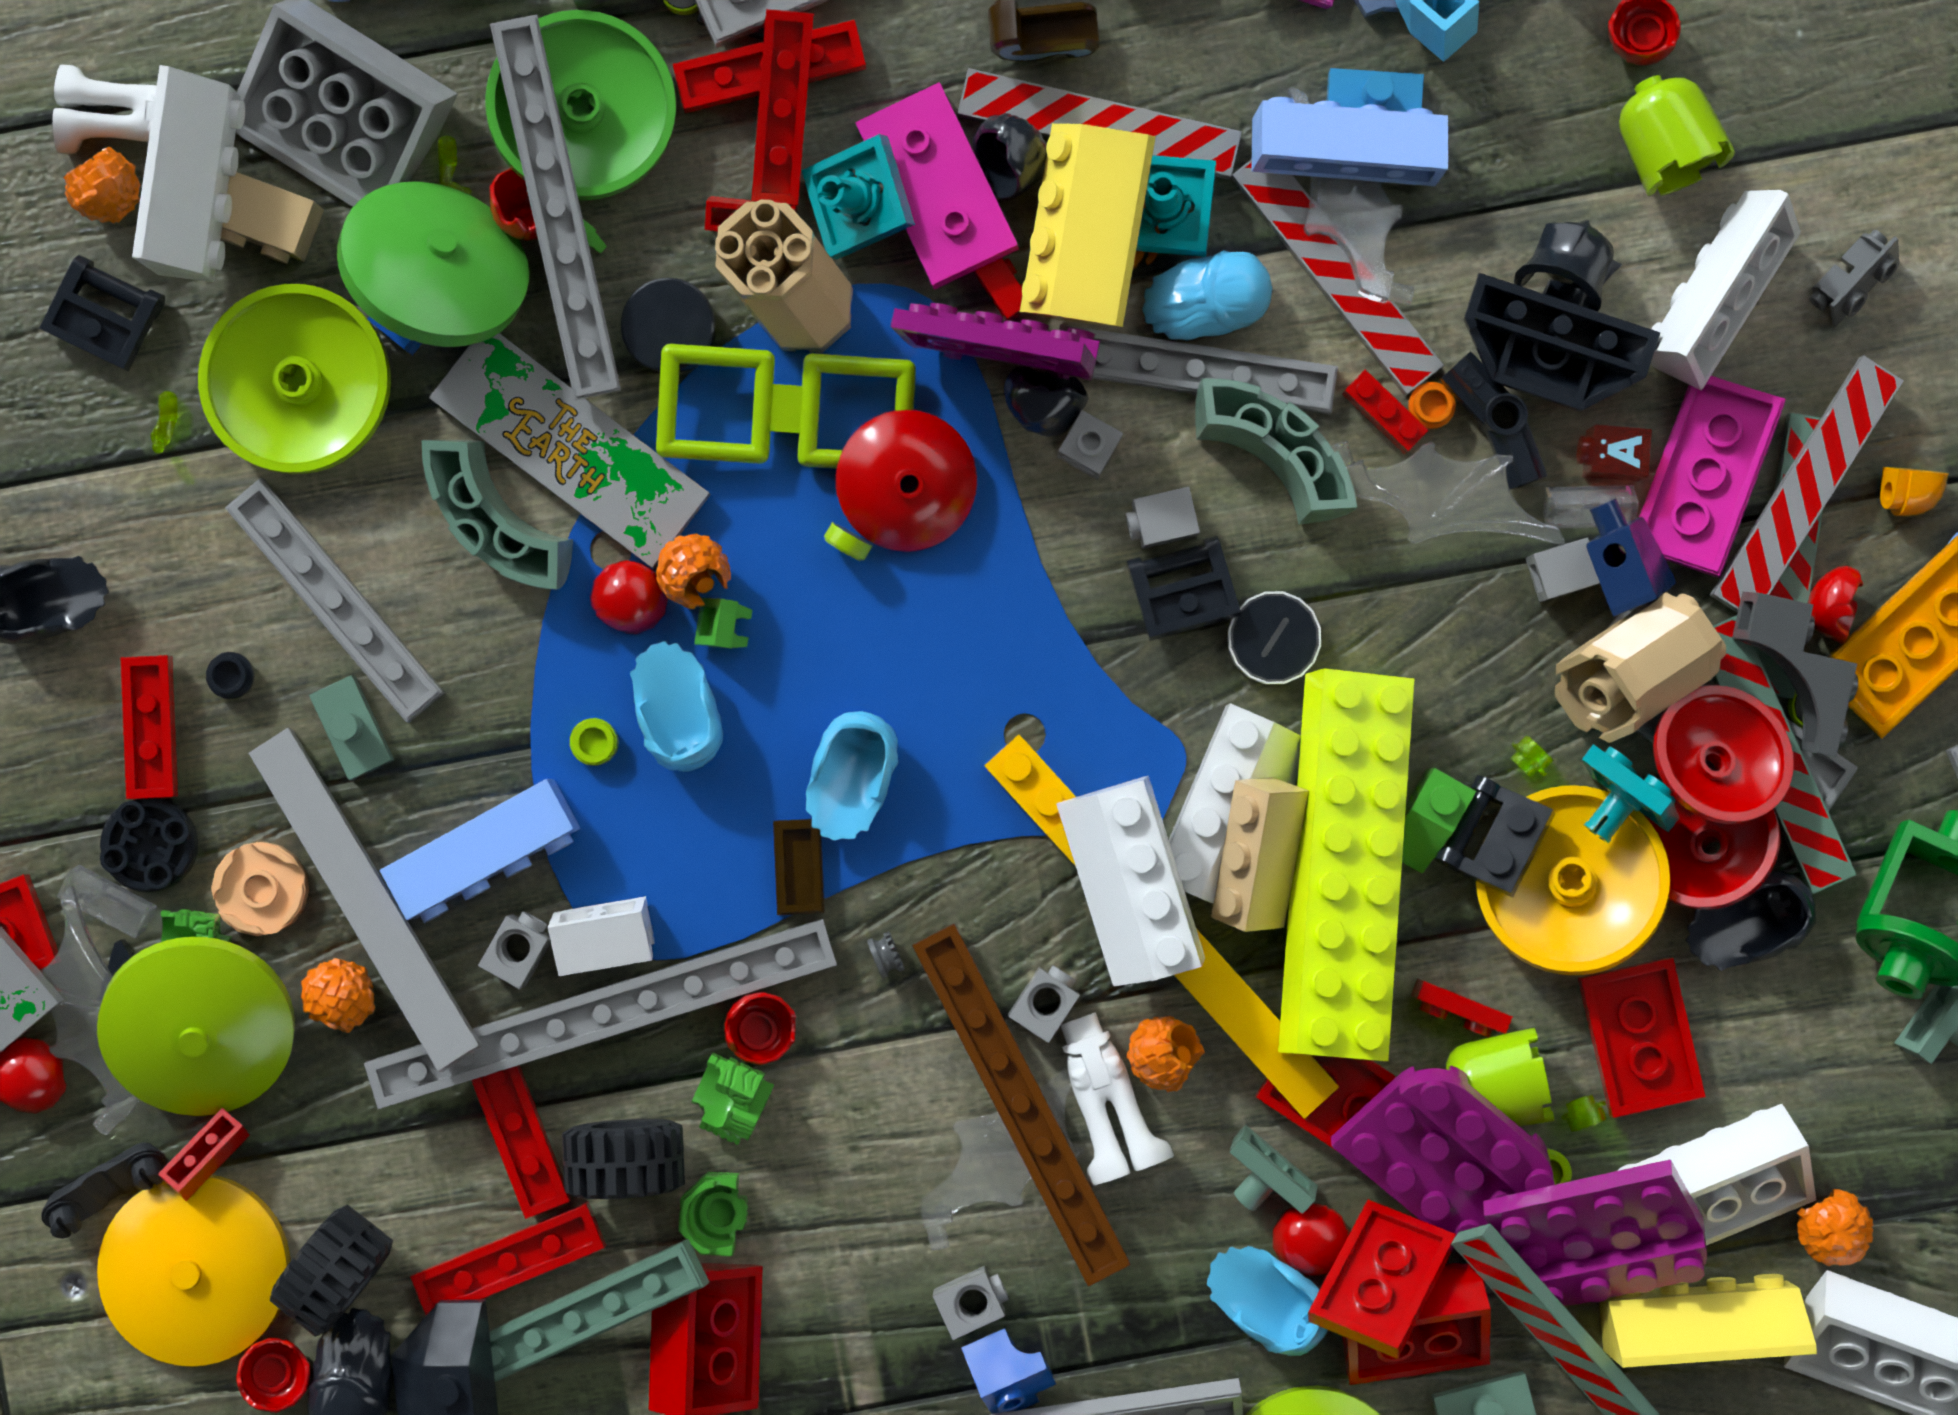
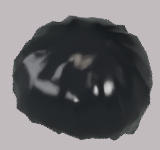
M1009 113L988 117L977 128V132L972 139L973 150L976 158L980 161L987 181L993 184L994 196L1002 200L1016 198L1043 178L1047 157V143L1042 138L1040 131L1026 119Z
M1018 366L1006 376L1004 383L1006 403L1014 418L1027 431L1046 437L1059 436L1066 432L1075 422L1089 399L1087 391L1076 377H1069V380L1052 378L1048 372L1040 373L1030 367Z

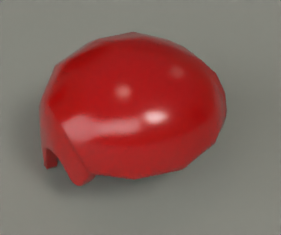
M1623 0L1618 4L1608 21V35L1613 50L1627 63L1640 66L1656 64L1666 58L1674 50L1681 34L1679 15L1675 7L1666 0Z
M511 168L497 174L490 185V210L496 225L503 232L516 239L526 241L538 240L526 182Z
M628 560L607 565L594 579L590 595L592 609L596 612V616L606 625L626 634H638L654 628L666 612L668 598L658 585L655 571L641 563Z
M1841 566L1827 572L1818 580L1808 600V604H1813L1811 615L1815 619L1814 629L1841 644H1845L1848 639L1849 631L1858 608V604L1853 597L1858 587L1863 586L1859 570L1850 566Z
M765 992L744 995L733 1004L727 1014L725 1039L728 1048L743 1062L761 1066L778 1061L795 1042L796 1014L779 996Z
M24 1037L14 1041L0 1053V1101L15 1111L37 1114L52 1108L63 1095L67 1086L63 1072L64 1061L61 1056L43 1040Z
M1312 1204L1303 1214L1295 1207L1289 1208L1283 1212L1273 1228V1249L1280 1261L1294 1268L1302 1275H1325L1332 1268L1350 1231L1343 1217L1326 1205Z
M267 1338L251 1345L241 1357L238 1364L236 1382L241 1396L251 1407L256 1410L277 1413L293 1407L304 1396L310 1381V1366L305 1355L294 1343L280 1338Z

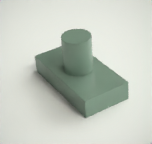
M350 675L309 695L348 780H354L395 760L355 675Z
M1935 985L1895 1041V1044L1906 1053L1930 1064L1933 1063L1948 1040L1958 1047V986Z
M1247 1125L1233 1138L1230 1153L1252 1171L1234 1191L1239 1202L1249 1210L1256 1211L1275 1190L1303 1214L1315 1201L1318 1185Z
M1523 1371L1431 1394L1436 1415H1536L1526 1374Z

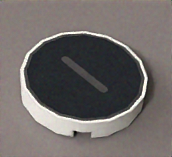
M1283 591L1263 592L1247 599L1240 606L1241 615L1231 619L1227 629L1228 649L1234 665L1249 679L1265 685L1285 684L1303 676L1315 663L1321 648V627L1314 611L1301 598Z

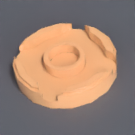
M268 842L245 844L226 854L215 870L211 886L213 899H215L219 910L218 913L223 921L236 931L253 936L279 933L292 925L305 909L309 893L307 873L297 856L281 845Z

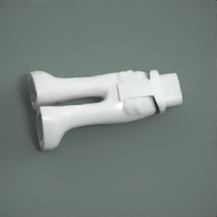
M60 65L54 86V97L59 106L109 105L130 108L133 110V113L130 115H112L55 108L53 110V135L57 152L60 154L76 153L81 147L83 140L97 137L149 142L157 85L118 84L92 80L85 77L76 66Z
M1096 1012L1061 1024L1060 1026L1067 1043L1062 1048L1064 1053L1070 1054L1067 1056V1067L1071 1086L1085 1118L1094 1148V1159L1086 1169L1090 1185L1102 1184L1131 1173L1108 1118L1105 1106L1107 1101H1111L1116 1110L1135 1171L1151 1167L1174 1157L1169 1143L1153 1136L1149 1131L1137 1104L1126 1066L1116 1047L1111 1041H1108L1110 1038L1109 1031H1102Z

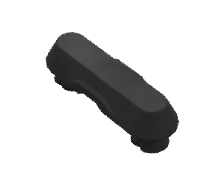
M143 1142L134 1145L50 1195L41 1212L43 1223L50 1228L52 1236L61 1239L70 1237L71 1232L75 1234L80 1231L82 1227L81 1221L104 1209L109 1201L119 1195L129 1194L136 1189L150 1190L153 1188L154 1183L156 1185L162 1183L163 1180L158 1173L167 1165V1158L163 1152L150 1143Z

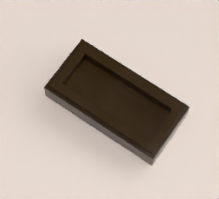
M812 819L773 821L777 915L825 913L823 852L820 830L812 828Z

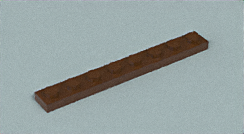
M952 924L912 945L1088 1287L1131 1265L956 925Z

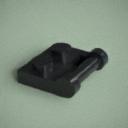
M78 255L71 262L39 329L129 372L153 321L160 315L164 307L165 295L152 289L147 292L94 267L92 260ZM88 284L136 307L137 310L132 320L79 296L78 294L82 286Z
M1218 536L1203 539L1202 545L1142 561L1138 557L1126 561L1149 641L1241 615ZM1209 562L1212 569L1210 573L1150 589L1147 580Z
M1477 775L1471 786V789L1476 791L1474 797L1447 845L1441 848L1434 859L1439 864L1513 898L1555 813L1553 809L1508 790L1484 776ZM1492 801L1502 807L1473 861L1463 856V853L1489 802Z

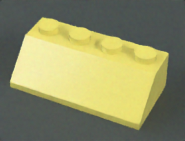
M1052 123L1050 137L1046 146L1047 157L1042 185L1038 193L1039 203L1034 232L1030 239L1031 249L1027 273L1022 286L1023 296L1020 312L1060 321L1123 327L1155 136L1084 124Z
M1780 1274L1754 1276V1283L1736 1284V1279L1731 1277L1707 1279V1286L1689 1287V1283L1681 1282L1660 1287L1658 1290L1625 1294L1599 1302L1603 1351L1623 1368L1817 1354L1816 1342L1800 1288L1789 1281H1784L1783 1275Z

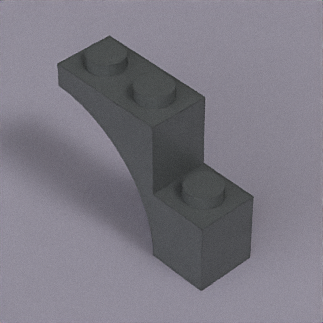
M1742 592L1732 638L1744 641L1765 652L1783 669L1790 679L1799 699L1802 712L1803 739L1801 750L1836 757L1838 748L1843 746L1847 737L1848 725L1845 721L1848 703L1853 700L1858 688V676L1855 674L1857 663L1803 652L1805 643L1810 641L1814 631L1815 619L1811 615L1813 604L1763 593Z

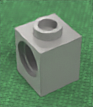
M1081 410L1060 447L1057 458L1098 480L1118 446L1123 433Z
M1189 487L1134 499L1132 502L1133 511L1125 513L1131 540L1140 539L1142 549L1194 538L1200 533Z
M1588 537L1538 552L1525 558L1539 602L1600 583L1586 548V543L1589 542Z
M522 911L520 917L514 914L507 915L478 966L518 989L526 987L551 944L549 934L544 932L547 924ZM514 934L523 935L530 944V952L524 960H516L508 952L507 944L510 937Z
M1052 965L1049 972L1039 967L1008 1013V1016L1049 1043L1080 996L1079 992L1072 988L1076 980ZM1049 987L1059 993L1060 1004L1055 1011L1041 1013L1033 1006V997L1041 988Z
M985 1266L933 1289V1298L952 1340L1005 1316V1308L1002 1303L1008 1301L1009 1296L998 1273L990 1277ZM970 1289L981 1291L987 1298L984 1308L976 1312L964 1309L959 1300L965 1291Z

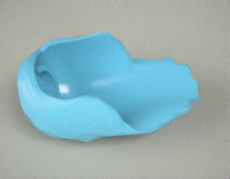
M1223 250L1213 256L1183 261L1166 272L1154 276L1152 286L1145 290V303L1142 311L1145 315V322L1153 325L1154 332L1165 333L1171 340L1183 339L1187 341L1202 336L1224 335L1234 330L1248 327L1263 317L1271 302L1272 283L1266 267L1255 255L1248 252H1227Z
M666 641L650 645L646 652L640 654L635 659L637 663L636 668L630 672L633 682L636 717L644 735V747L655 757L658 764L668 770L684 772L703 767L715 757L723 742L721 716L707 682L705 670L691 652L683 651L678 643L668 645Z
M863 711L844 713L835 718L823 733L820 745L813 759L811 778L805 793L806 811L812 816V828L819 829L822 837H828L834 841L842 838L848 840L855 839L860 831L867 832L869 830L870 823L885 801L892 773L899 763L897 754L898 739L894 729L881 717Z
M1250 1246L1242 1249L1230 1247L1225 1254L1219 1252L1216 1259L1211 1262L1210 1274L1207 1280V1286L1212 1291L1210 1299L1249 1337L1262 1343L1268 1352L1287 1356H1301L1317 1346L1326 1335L1327 1329L1308 1322V1311L1319 1292V1288L1310 1279L1304 1277L1286 1263L1276 1259L1268 1251Z

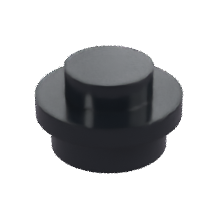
M224 652L217 655L211 660L206 671V681L211 691L225 699H237L244 696L251 689L255 678L251 662L245 656L235 652Z

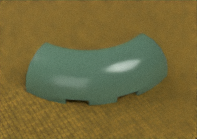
M1201 379L1197 389L1195 404L1196 440H1212L1232 444L1262 460L1275 472L1287 489L1294 504L1298 525L1336 519L1348 515L1357 508L1354 488L1341 455L1338 451L1334 452L1328 441L1317 429L1319 425L1305 412L1290 401L1286 404L1276 397L1260 391L1261 387L1228 379Z
M421 440L425 478L433 501H437L442 514L450 525L448 529L459 543L473 556L479 557L489 566L500 571L499 574L507 578L538 588L560 589L565 584L569 574L573 539L561 538L539 531L520 519L507 506L491 479L485 456V441Z

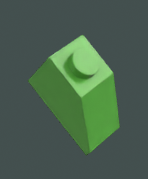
M1427 768L1406 804L1402 863L1419 873H1423L1453 834L1476 791L1436 768Z

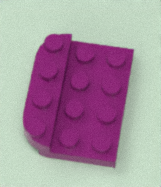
M930 303V306L910 304L909 311L894 308L891 328L911 347L944 352L943 357L961 360L962 354L1044 369L1052 378L1069 380V376H1075L1090 381L1093 378L1100 341L1094 340L1095 334L1076 328H1068L1067 331L1051 330V332H1048L1049 325L1033 320H1021V323L1004 321L1002 323L1003 317L997 314L976 311L975 315L957 312V308L940 303Z
M1452 1065L1449 1070L1428 1068L1416 1071L1414 1066L1406 1069L1331 1136V1145L1336 1151L1418 1219L1456 1235L1458 1232L1488 1224L1484 1217L1483 1201L1555 1185L1550 1157L1542 1138L1536 1132L1532 1136L1526 1133L1468 1084L1465 1072Z
M1671 1159L1483 1201L1484 1217L1488 1224H1491L1563 1306L1601 1302L1611 1297L1635 1292H1649L1655 1288L1681 1282L1693 1283L1704 1277V1266L1707 1261L1704 1220Z

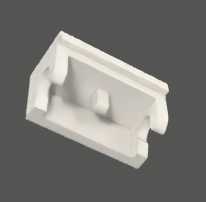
M646 896L554 912L548 925V932L558 976L652 961L653 952L651 945L654 944V936Z

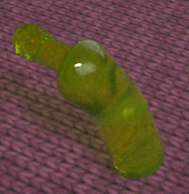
M449 135L441 136L438 139L439 184L471 195L472 190L451 181L457 166L455 138Z
M163 391L158 396L159 418L150 434L153 443L152 450L155 453L163 452L164 446L168 445L177 422L178 401L177 395L172 391Z

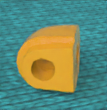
M1883 467L1880 490L1881 505L1885 509H1890L1895 516L1924 514L1934 508L1943 497L1948 473Z

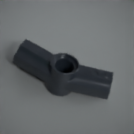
M1470 351L1439 381L1474 417L1483 435L1488 438L1507 491L1547 477L1548 475L1527 422V406L1518 396L1510 394L1504 386L1490 382L1482 362ZM1495 406H1503L1511 411L1514 419L1511 428L1503 429L1494 423L1492 411Z

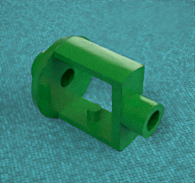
M1950 810L1945 813L1938 832L1912 820H1905L1898 824L1856 922L1857 944L1867 955L1881 964L1876 976L1877 983L1886 990L1905 998H1922L1928 983L1939 986H1958V943L1920 923L1896 916L1880 914L1906 852L1958 875V810Z

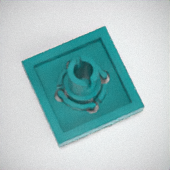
M878 134L801 170L824 248L832 259L838 260L915 225L888 136ZM853 170H855V175H857V178H856V177H853V176H854V173L852 172ZM879 183H882L884 187L882 194H880L881 187L878 185ZM871 218L869 225L866 226L865 223Z
M1152 156L1145 196L1146 208H1143L1136 251L1206 257L1216 174L1215 160ZM1192 204L1194 206L1193 212L1188 213V210L1191 209ZM1158 225V230L1168 229V231L1164 234H1158L1155 228Z
M1593 744L1582 758L1591 778L1610 792L1589 821H1586L1584 824L1594 835L1598 834L1599 838L1609 844L1613 835L1633 810L1640 811L1645 817L1668 833L1680 817L1674 805L1676 800L1670 795L1672 790L1650 774H1648L1645 780L1640 778L1631 767L1633 763L1616 749L1609 746L1606 752Z

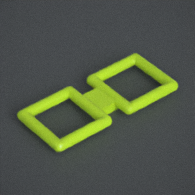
M667 344L661 351L656 451L658 455L664 458L762 464L769 458L771 431L799 433L798 462L802 466L837 469L842 450L817 449L821 373L897 378L895 410H914L916 366L912 361L903 359L811 353L803 361L802 386L774 384L775 357L768 350ZM680 363L755 368L751 444L675 439Z

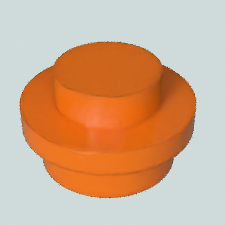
M1427 382L1419 385L1411 393L1408 400V411L1427 429H1438L1446 425L1452 419L1456 408L1454 396L1443 384L1438 382Z

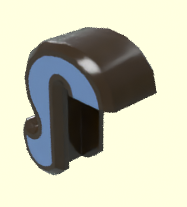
M998 0L988 9L990 49L1000 59L1033 61L1056 55L1077 58L1091 55L1099 48L1097 9L1089 3L1074 2L1019 8L1017 0Z

